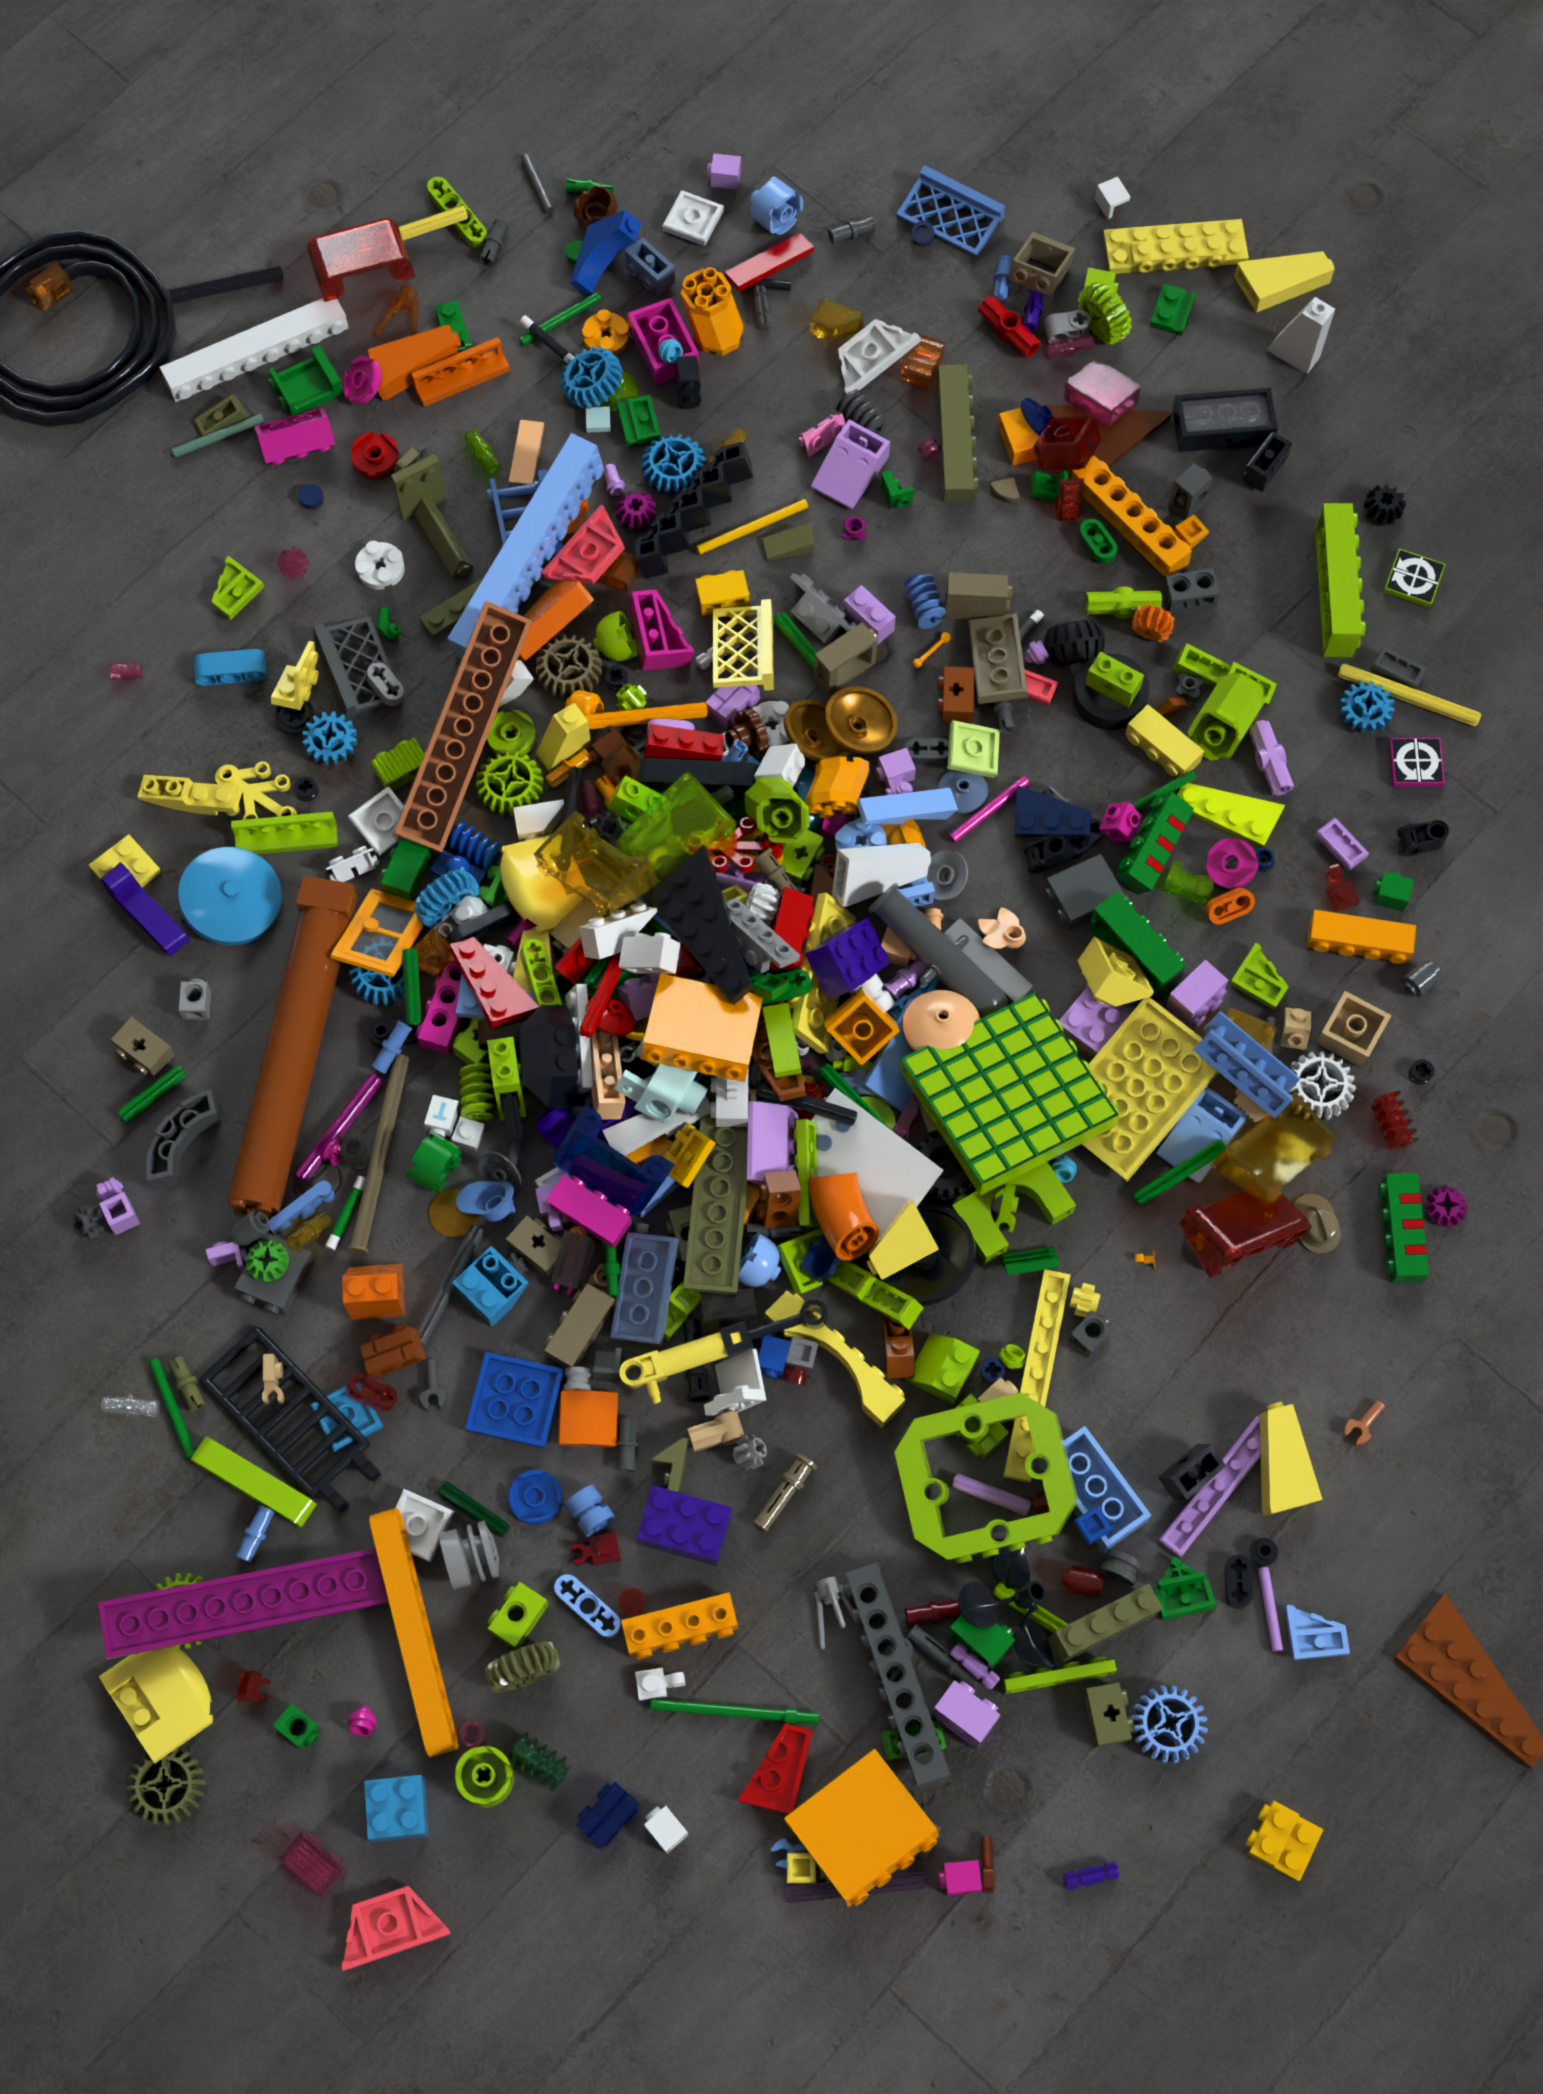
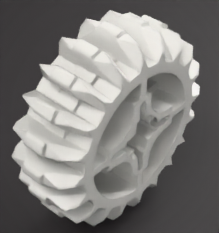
M1323 1051L1319 1052L1318 1057L1313 1052H1310L1308 1058L1302 1055L1299 1057L1298 1062L1295 1061L1291 1064L1290 1070L1298 1077L1309 1070H1316L1314 1076H1307L1306 1079L1300 1078L1288 1092L1293 1096L1289 1104L1298 1105L1297 1113H1300L1302 1110L1306 1111V1118H1309L1311 1114H1315V1119L1318 1121L1322 1114L1326 1120H1330L1332 1114L1338 1117L1341 1114V1110H1347L1349 1107L1348 1102H1352L1354 1098L1351 1093L1355 1091L1356 1087L1351 1084L1354 1081V1076L1347 1075L1350 1071V1066L1341 1067L1343 1059L1335 1062L1333 1060L1334 1054H1330L1328 1058H1325ZM1327 1073L1332 1075L1335 1079L1330 1078ZM1305 1093L1311 1095L1312 1099L1306 1096ZM1339 1094V1097L1335 1100L1323 1102L1326 1095Z

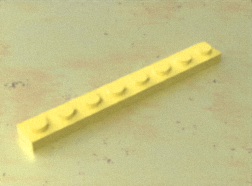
M1047 1269L1043 1272L1020 1389L1021 1393L1044 1407L1046 1405L1070 1280V1274ZM1027 1417L1014 1419L1003 1477L1030 1483L1032 1477L1025 1470V1461L1030 1454L1035 1452Z

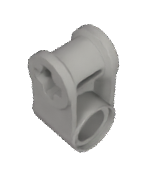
M1084 310L1048 315L1044 318L1043 322L1049 344L1060 345L1067 342L1084 340L1089 334L1088 326L1091 320L1089 313Z

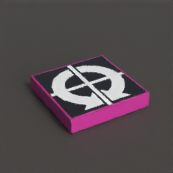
M1390 738L1389 750L1393 787H1443L1445 781L1440 738Z

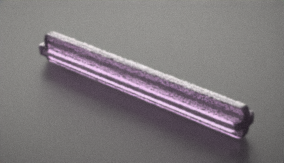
M924 1872L891 1875L892 1878L889 1882L880 1888L875 1886L868 1894L924 1889L927 1887V1877ZM831 1882L829 1884L817 1883L790 1886L785 1890L788 1903L842 1898Z

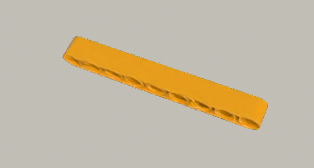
M396 1507L371 1515L369 1521L423 1743L428 1756L432 1758L457 1750L459 1747L458 1738L404 1521L400 1510Z

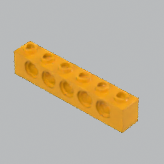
M1093 455L1072 471L1071 485L1164 577L1173 572H1179L1189 564L1192 550L1188 543L1184 540L1181 541L1174 534L1173 529L1169 525L1164 524L1158 518L1156 512L1148 508L1141 501L1138 494L1132 493L1125 486L1124 481L1120 477H1116L1109 470L1105 462L1100 461Z

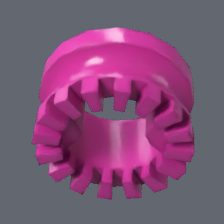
M332 1140L324 1150L322 1159L325 1161L330 1160V1164L333 1166L337 1165L340 1159H342L341 1155H345L347 1146L344 1144L340 1146L338 1140Z

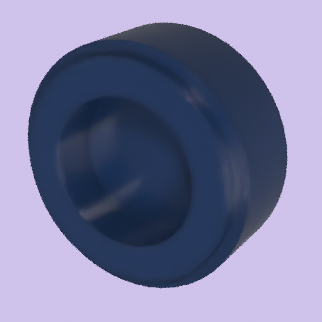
M919 221L913 225L911 236L917 245L927 246L934 240L935 230L929 222Z
M307 484L299 490V501L304 508L316 509L323 503L324 497L319 486Z

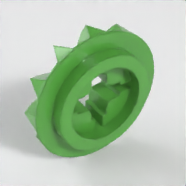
M271 1239L268 1241H258L256 1245L250 1247L249 1253L245 1257L248 1272L253 1278L261 1282H271L279 1279L286 1272L289 1265L287 1250L281 1243ZM269 1251L270 1257L275 1259V1261L269 1262L265 1270L263 1262L258 1259L265 1258Z

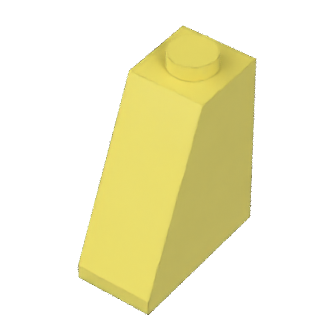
M575 703L553 715L537 749L536 755L549 773L560 767L562 761H568L582 751V749L587 751L591 749L589 722Z
M912 1199L905 1203L868 1252L870 1260L866 1262L872 1274H879L882 1280L939 1250Z

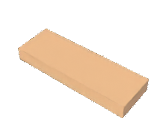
M520 420L509 486L517 487L534 484L544 432V422Z

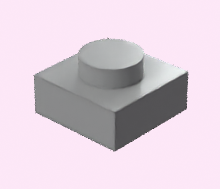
M792 1337L786 1365L812 1371L818 1342Z

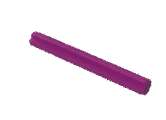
M370 1074L304 1159L295 1171V1176L299 1180L307 1182L323 1162L322 1155L328 1144L334 1139L339 1141L382 1084L378 1076Z

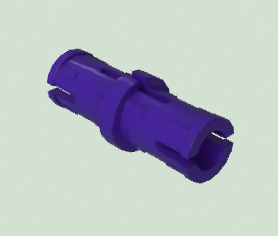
M1031 288L1028 302L1024 307L1025 318L1023 325L1030 332H1035L1039 316L1043 312L1042 300L1044 294Z

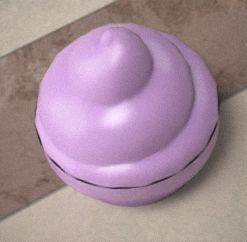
M1042 640L1038 642L1033 641L1029 644L1024 661L1037 665L1046 663V659L1050 658Z

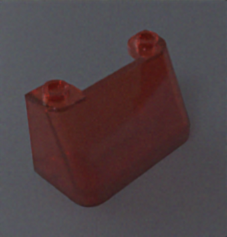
M383 218L311 238L307 245V252L316 284L324 302L335 300L343 294L344 283L342 278L388 266L389 272L395 280L405 281L416 278L397 223L390 218Z
M1261 1180L1251 1185L1250 1189L1202 1208L1199 1205L1191 1207L1185 1212L1186 1216L1179 1224L1210 1279L1222 1273L1221 1269L1224 1266H1235L1242 1259L1275 1246L1279 1248L1284 1247L1285 1249L1295 1245L1312 1229L1310 1222L1271 1182L1265 1183L1264 1180Z

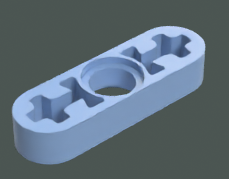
M566 1574L556 1580L554 1588L557 1597L600 1636L613 1638L618 1635L621 1629L618 1615L577 1578ZM563 1582L566 1584L574 1583L572 1589L578 1595L581 1590L585 1592L576 1599L575 1604L571 1603L574 1597L569 1592L561 1593L563 1590L561 1584ZM585 1599H592L596 1603L595 1610L590 1614H584L580 1610V1604ZM601 1608L605 1610L601 1613L603 1618L607 1621L614 1619V1630L607 1629L603 1631V1623L598 1618L595 1623L591 1621L598 1616Z

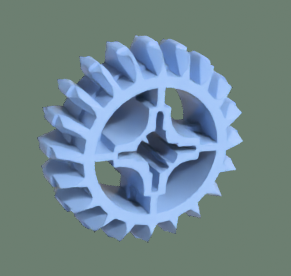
M1165 1686L1160 1687V1695H1158L1155 1689H1151L1149 1691L1151 1699L1143 1695L1140 1700L1144 1706L1140 1704L1134 1706L1135 1711L1141 1714L1131 1716L1133 1722L1139 1723V1725L1134 1726L1135 1733H1141L1135 1739V1742L1140 1743L1144 1740L1146 1745L1143 1746L1141 1751L1145 1753L1149 1748L1154 1750L1151 1754V1759L1153 1760L1156 1759L1159 1753L1162 1754V1763L1168 1761L1169 1755H1171L1174 1764L1178 1763L1179 1753L1184 1760H1188L1190 1757L1187 1749L1191 1753L1196 1754L1198 1748L1194 1743L1202 1745L1205 1741L1198 1734H1206L1208 1731L1207 1728L1199 1726V1724L1207 1721L1206 1716L1198 1717V1713L1204 1709L1203 1706L1200 1705L1194 1708L1192 1704L1196 1702L1197 1698L1193 1696L1189 1701L1186 1700L1185 1697L1188 1691L1185 1689L1180 1693V1696L1177 1695L1176 1686L1171 1687L1170 1694L1167 1693ZM1163 1702L1177 1704L1185 1712L1173 1713L1167 1706H1164ZM1155 1706L1158 1724L1148 1730V1713L1151 1707ZM1166 1718H1169V1721L1171 1719L1173 1721L1180 1719L1172 1727L1173 1731H1170V1727L1168 1729H1165V1727L1160 1729L1166 1722ZM1190 1719L1191 1733L1186 1743H1184L1181 1739L1180 1726ZM1164 1735L1168 1737L1171 1743L1174 1742L1176 1747L1161 1745L1153 1737Z

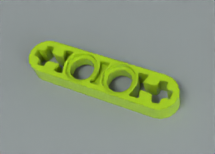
M431 178L427 183L428 195L441 212L464 206L470 221L466 224L457 222L452 225L471 247L481 248L485 246L484 240L487 230L444 178ZM442 188L443 196H441V193L438 189ZM449 201H454L457 203V205L453 208H447L445 206V204ZM472 229H473L474 233H475L477 236H480V235H481V237H480V238H477L476 236L473 237Z
M537 939L527 940L521 948L520 957L532 999L539 1006L562 1005L544 944ZM529 948H532L534 952H538L535 959L533 953L528 952ZM533 971H543L546 979L537 980L533 975ZM540 994H549L553 998V1002L550 1004L543 1003L540 999Z

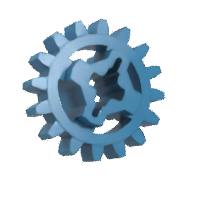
M1360 681L1358 688L1352 684L1349 691H1344L1339 706L1342 707L1339 714L1346 716L1344 723L1351 722V730L1359 727L1361 734L1364 733L1365 729H1369V732L1374 734L1376 727L1382 731L1385 724L1388 725L1390 723L1391 716L1395 711L1392 708L1394 699H1387L1390 692L1386 691L1383 693L1381 691L1383 685L1381 684L1377 688L1373 687V681H1370L1368 686H1365L1364 682Z
M335 711L331 713V716H327L325 712H322V718L320 719L314 715V723L307 722L306 727L308 731L302 732L305 739L303 740L304 748H308L306 750L307 755H314L315 762L323 759L326 766L329 760H333L335 765H338L339 758L347 761L346 753L353 755L354 750L352 746H357V739L354 738L357 736L356 729H352V721L346 722L344 714L337 718ZM337 727L342 728L346 734L343 731H339ZM314 743H316V745L321 746L323 749H318Z

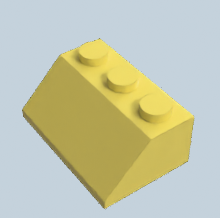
M1093 937L1078 959L1082 970L1081 973L1085 976L1088 982L1087 985L1091 988L1093 998L1102 1004L1109 1003L1116 1007L1151 997L1154 993L1136 957L1096 937Z

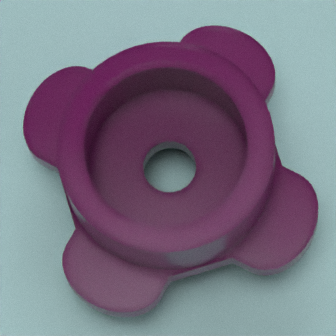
M850 517L843 520L845 529L842 532V537L845 540L852 538L862 541L866 538L864 528L867 526V522L864 519Z

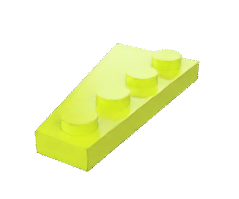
M1191 783L1182 786L1177 793V796L1194 808L1191 816L1258 848L1265 846L1285 807L1283 804Z

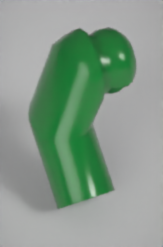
M385 607L379 608L377 630L389 640L397 639L401 634V628L399 625L395 626L394 623H390L391 610Z

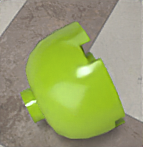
M622 611L613 612L604 617L597 625V638L593 640L595 648L599 653L603 652L605 657L617 662L626 661L638 656L635 638L632 639L630 631L633 629Z

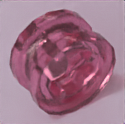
M934 437L925 439L917 448L918 453L922 454V458L925 461L935 458L941 452V446L936 444L937 440Z
M468 1721L461 1727L460 1739L465 1745L478 1747L485 1741L486 1730L479 1722ZM471 1726L473 1729L478 1727L480 1730L477 1733L479 1739L475 1742L473 1739H470V1742L466 1739L469 1734L467 1729Z

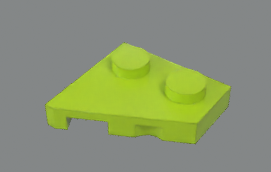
M1255 943L1231 980L1230 985L1270 1009L1275 1010L1286 993L1288 985L1277 974L1272 962H1268L1261 952V946Z
M820 1228L776 1246L792 1287L798 1295L823 1285V1281L819 1283L799 1269L809 1244L822 1237Z

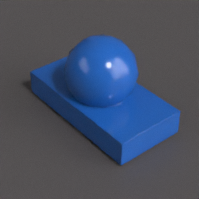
M445 850L442 851L430 869L431 874L437 877L447 874L450 870L465 869L476 879L479 888L487 877V872L470 864L463 856H454Z

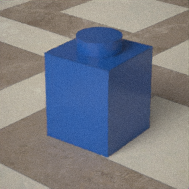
M771 1336L763 1337L758 1357L763 1378L776 1380L777 1377L783 1378L790 1341Z

